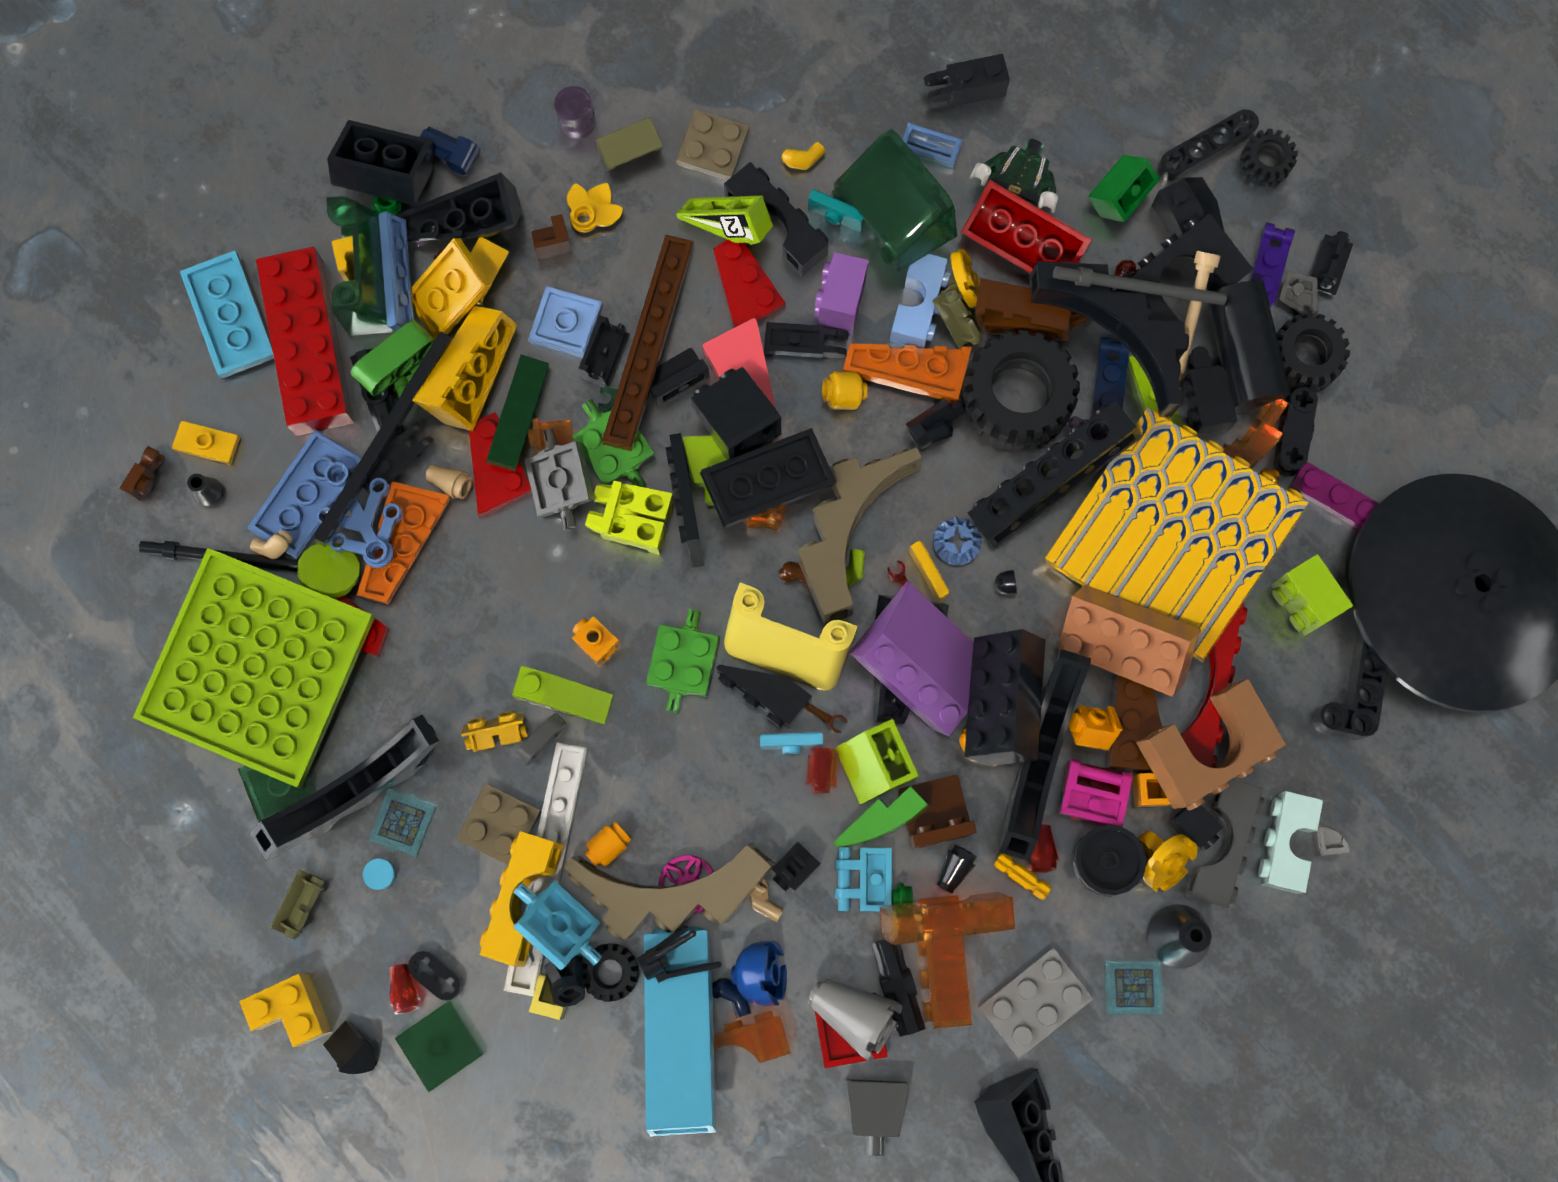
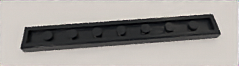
M441 332L436 337L316 531L314 538L318 544L326 548L415 403L412 401L451 342L450 336Z

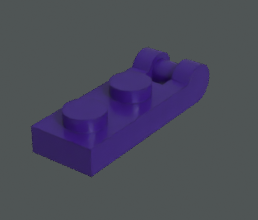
M1266 222L1261 233L1249 281L1264 282L1269 305L1272 308L1277 300L1295 230L1290 228L1282 230L1275 228V224ZM1270 240L1280 241L1279 247L1269 245Z

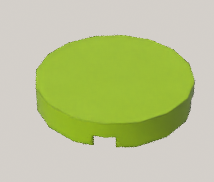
M329 543L326 548L320 544H315L305 550L298 560L297 577L301 586L334 599L345 596L357 584L360 564L353 552L345 551L339 553L333 550ZM335 543L336 547L342 546L338 543Z

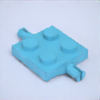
M555 880L543 892L537 895L527 888L523 882L513 892L527 904L524 915L513 927L558 969L562 970L579 953L593 966L602 958L603 955L589 944L592 933L601 922Z

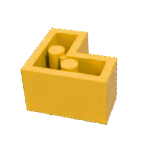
M309 973L296 974L239 1001L250 1031L262 1030L282 1020L292 1047L303 1046L332 1032Z

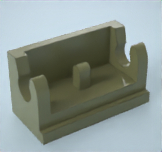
M650 117L596 139L597 148L608 171L663 148Z

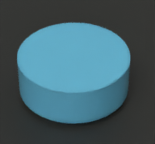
M381 858L373 859L363 869V881L373 890H385L395 881V867L388 860Z

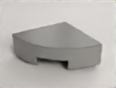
M1318 825V830L1313 832L1317 856L1351 853L1348 841L1331 827Z

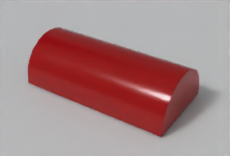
M989 180L961 230L962 234L1030 274L1037 261L1081 263L1093 241L1090 237L992 180Z

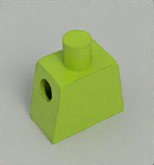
M711 435L682 437L692 488L696 491L705 490V505L714 506L700 472L701 469L723 462L726 458Z

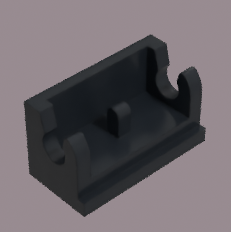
M599 315L578 369L582 379L610 388L630 333H627L626 327L622 323H619L618 326L612 325L607 317Z

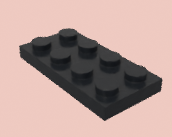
M812 428L701 469L700 472L724 528L830 488L836 484V480Z

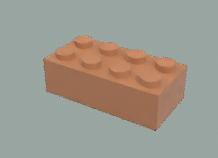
M1084 585L1071 598L1057 651L1060 652V649L1089 657L1091 658L1090 664L1173 697L1185 682L1201 629Z

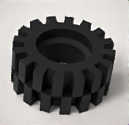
M1267 129L1265 134L1263 130H1260L1256 136L1253 134L1240 156V161H1242L1240 168L1241 170L1246 169L1243 175L1246 178L1250 175L1253 176L1250 182L1255 184L1257 180H1260V186L1265 187L1267 182H1269V187H1272L1277 182L1279 184L1288 177L1297 162L1296 157L1298 156V150L1293 151L1296 147L1295 142L1288 143L1291 138L1288 134L1283 138L1281 137L1283 131L1277 130L1273 134V129ZM1264 149L1270 150L1278 156L1279 163L1276 166H1267L1259 160L1258 153Z
M608 943L597 946L594 949L603 956L594 966L585 957L583 959V982L586 991L594 996L595 999L604 1002L623 999L633 991L638 982L639 965H637V959L629 949L619 944ZM606 960H615L622 968L621 979L614 985H606L598 977V968Z

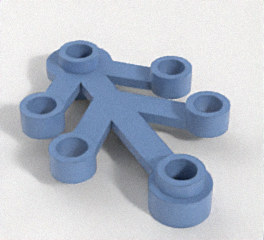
M333 462L327 466L324 475L326 481L333 487L338 488L341 493L352 473L343 463ZM344 473V478L341 481H337V475ZM375 478L369 486L370 494L365 509H363L356 497L349 509L353 517L345 515L339 527L361 532L366 543L350 540L344 534L337 532L332 536L329 545L339 553L350 551L363 555L364 561L369 566L383 568L393 559L394 550L389 540L395 523H398L403 518V510L397 504H387L382 511L384 520L378 535H376L372 526L382 498L386 497L390 492V485L383 478ZM383 483L384 489L381 492H376V486ZM322 507L317 511L316 519L320 524L323 522V515L328 513L331 508ZM397 509L396 516L389 518L390 510ZM343 538L342 546L336 547V540ZM378 549H383L382 557L375 558V552Z

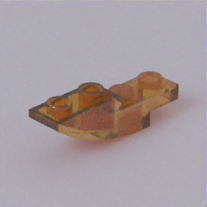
M1281 398L1272 404L1264 405L1257 415V418L1261 420L1257 427L1250 426L1241 440L1236 438L1230 445L1224 443L1222 446L1224 449L1223 453L1233 459L1235 456L1244 459L1251 465L1250 469H1252L1283 435L1282 432L1273 426L1289 403Z

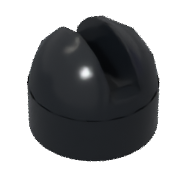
M1014 570L999 573L994 582H1003V585L996 586V590L1003 595L1017 594Z

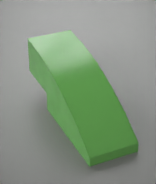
M910 786L889 807L883 800L878 799L833 843L837 847H848L879 839L905 826L929 808L930 805Z

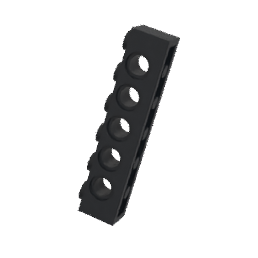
M1116 401L1110 405H1104L1085 424L1082 423L1074 427L1070 435L1064 440L1049 446L1045 454L1039 459L1028 462L1022 467L1019 474L1011 480L1008 479L999 484L994 493L987 498L978 500L967 514L995 549L1140 440L1142 436L1137 426ZM1109 432L1106 438L1095 440L1099 433ZM1075 451H1084L1079 458L1071 459ZM1059 469L1054 477H1046L1050 470ZM1034 487L1033 492L1029 496H1022L1026 488ZM1009 506V510L1005 514L998 515L1001 507Z

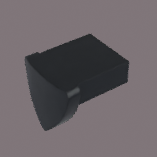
M344 1021L323 1044L337 1063L336 1068L341 1073L361 1074L370 1072L375 1068V1056L372 1047L365 1038H362L356 1028L347 1021Z

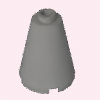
M826 979L823 983L817 982L809 996V999L812 1000L811 1008L869 1062L874 1060L872 1051L879 1054L895 1028L897 1022L892 1020L894 1012L896 1011L901 1014L902 1004L895 1000Z

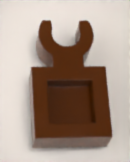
M148 446L142 454L140 463L133 465L119 489L141 501L142 497L151 491L154 483L153 479L156 476L153 472L161 465L165 456Z

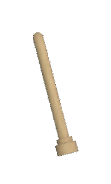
M1201 251L1196 252L1194 263H1197L1195 269L1198 272L1194 284L1195 289L1206 290L1210 273H1213L1214 267L1218 268L1219 255ZM1190 300L1184 323L1185 333L1189 335V347L1179 359L1181 364L1180 387L1202 302Z

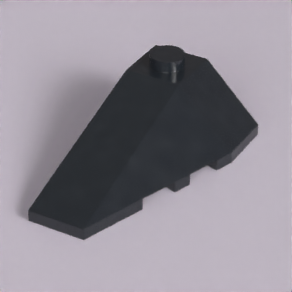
M1203 177L1180 179L1159 190L1152 203V207L1170 235L1173 233L1177 236L1186 230L1183 225L1196 214L1202 217L1210 213L1224 230L1218 201ZM1184 257L1194 275L1197 276L1198 270L1195 269L1197 263H1194L1193 259ZM1209 275L1206 290L1214 292L1220 289Z

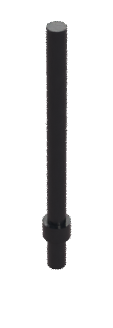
M141 541L139 544L140 553L162 555L164 559L177 560L178 557L202 560L207 550L206 548L182 546L179 542L165 541L164 543ZM215 550L254 567L298 572L297 559L280 557L271 559L263 555Z

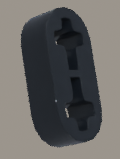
M420 951L411 956L408 962L409 973L433 995L447 1001L455 999L460 995L463 990L461 977L435 954ZM429 958L428 966L435 973L433 975L426 971L419 973L417 971L419 969L418 959L425 960ZM438 976L444 980L451 978L454 980L452 983V987L455 989L453 993L448 991L443 994L441 992L443 985L437 980Z

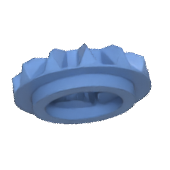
M957 517L943 521L936 529L933 537L935 552L944 562L951 565H964L971 562L978 555L982 542L978 527L974 526L968 519ZM956 530H958L960 538L967 540V542L962 543L960 553H958L955 543L945 542L953 539Z

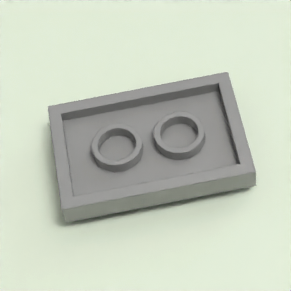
M1051 948L978 1007L1017 1058L1020 1059L1090 1003L1093 998L1057 951Z

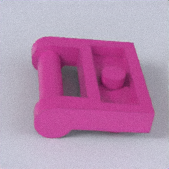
M1071 758L1067 768V777L1059 813L1104 825L1123 827L1133 774L1125 771L1120 774L1080 764V760ZM1078 776L1119 786L1118 794L1076 784Z

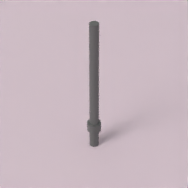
M1056 266L1053 271V278L1073 281L1079 286L1089 287L1092 284L1217 305H1224L1227 300L1225 293L1096 273L1091 268L1078 267V269Z

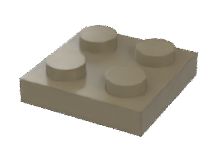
M694 109L676 159L677 165L729 180L734 175L749 133V125Z
M485 783L456 839L509 865L512 856L510 848L513 840L518 837L519 831L530 834L542 811Z

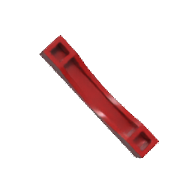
M1245 601L1208 654L1210 674L1203 705L1195 719L1180 734L1194 758L1210 768H1216L1217 755L1213 754L1216 743L1219 744L1222 739L1224 727L1220 725L1221 717L1209 697L1233 682L1236 667L1232 666L1234 654H1238L1242 638L1238 636L1239 627L1244 625L1248 608L1244 607Z

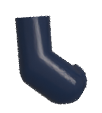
M719 978L712 983L713 997L716 999L722 997L731 1001L736 1018L751 1014L748 1001L741 996L732 980Z

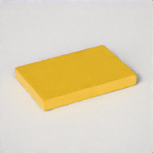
M453 238L411 287L413 310L434 339L441 332L448 335L492 286L461 238Z

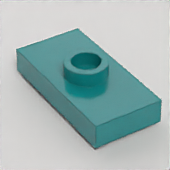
M812 189L808 197L809 210L824 216L825 220L831 224H842L861 232L865 224V211Z

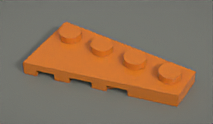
M394 481L391 482L390 492L387 495L384 507L389 503H394L403 510V518L398 523H395L389 540L394 550L393 559L383 568H373L366 563L357 592L359 598L389 605L451 501L450 495ZM397 509L390 510L389 518L396 516ZM381 514L376 535H378V532L384 520L383 514ZM378 549L375 552V558L382 557L383 549Z

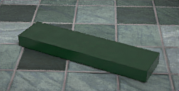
M520 355L486 463L513 472L516 471L549 363Z

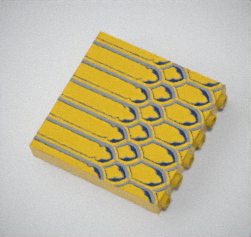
M1147 407L1136 424L1142 438L1109 463L1045 557V560L1049 566L1082 587L1084 585L1093 587L1200 628L1201 632L1193 657L1203 663L1305 512L1308 503L1304 501L1305 497L1298 491L1291 488L1288 490L1283 489L1277 485L1278 481L1265 472L1258 474L1250 469L1251 465L1238 456H1235L1234 459L1223 453L1224 449L1219 444L1211 440L1206 443L1197 437V432L1186 425L1179 427L1171 422V417H1159L1158 409L1154 412Z

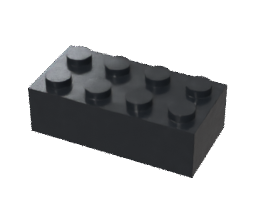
M1024 629L974 637L965 758L987 766L1038 761L1046 639Z

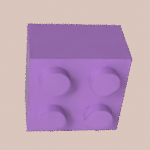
M833 252L831 262H825L821 289H818L815 301L814 317L819 318V326L846 330L848 335L853 336L866 284L869 260Z

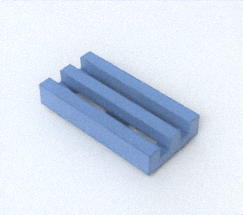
M908 122L899 152L953 169L963 139ZM910 134H914V135L921 136V137H924V138H927V139H930V140H933V141H936V142H939V143H943V144L952 146V147H954V149L952 150V149H949V148H946V147L937 145L936 143L931 142V141H928V140L924 141V140H921V139H918V138L911 137Z

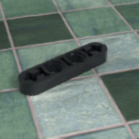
M1240 110L1167 151L1158 164L1159 175L1169 181L1179 179L1244 142L1255 133L1259 125L1258 116L1251 110ZM1240 121L1250 124L1248 128L1243 126L1234 133V129L1238 127ZM1217 132L1224 133L1227 136L1228 142L1225 144L1216 143L1213 139V134ZM1191 146L1200 147L1204 152V156L1200 158L1192 157L1189 153V148ZM1182 156L1183 161L1178 164L1176 170L1173 167L1169 169L1166 167L1168 161L1174 164Z

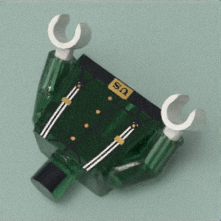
M1029 139L1024 149L1011 146L1008 152H1000L984 163H977L969 177L970 179L973 177L980 178L982 180L980 185L985 186L987 180L988 182L992 180L1041 209L1042 206H1047L1051 209L1052 213L1055 212L1058 196L1054 174L1048 170L1050 161L1040 156L1044 145L1038 140Z

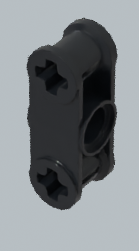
M1309 387L1296 388L1283 404L1276 436L1277 444L1273 467L1279 471V475L1284 477L1295 475L1308 460L1318 403L1316 392Z

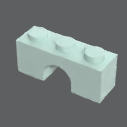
M1288 791L1279 793L1277 797L1273 798L1270 806V815L1273 816L1271 828H1267L1264 837V846H1267L1266 857L1261 859L1258 868V876L1261 877L1260 885L1295 894L1306 893L1312 862L1296 857L1290 849L1289 841L1291 835L1296 830L1307 833L1318 830L1323 800Z

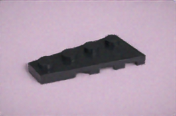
M681 433L669 435L671 446L665 448L668 465L674 464L675 472L670 473L672 490H679L680 498L674 499L677 517H683L684 525L678 526L681 544L688 543L692 568L704 566L682 435Z

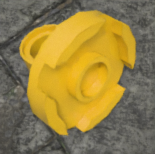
M1147 830L1138 837V840L1143 845L1146 860L1148 861L1143 879L1155 892H1158V888L1167 891L1175 886L1188 873V870L1184 867L1189 858L1195 861L1197 857L1198 847L1186 835H1175L1164 842L1155 833Z

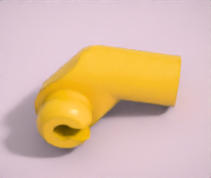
M815 142L807 151L789 148L782 153V161L790 168L807 170L826 153V150L819 142Z

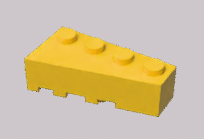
M474 306L412 401L445 425L473 431L517 324L503 311Z

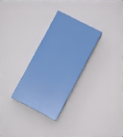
M315 429L247 528L266 541L280 530L288 531L292 535L293 541L285 552L299 560L302 553L308 549L314 540V535L321 525L316 519L317 511L322 507L331 508L340 494L339 489L330 485L325 479L324 473L327 466L333 462H341L353 473L362 457ZM339 473L336 480L341 481L345 474Z

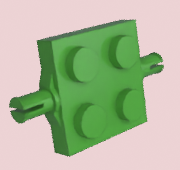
M593 399L582 404L591 421H589L586 427L572 435L575 441L582 443L584 455L601 482L609 485L619 478L628 477L632 485L639 486L640 484L641 487H645L647 483L641 477L638 469L643 462L654 456L655 452L641 430H638L632 451L603 445L602 439L611 410L600 413Z
M688 609L685 627L675 628L659 625L646 684L652 687L663 688L670 693L666 711L679 713L682 695L708 696L720 637L703 633L697 629L701 614L697 610Z

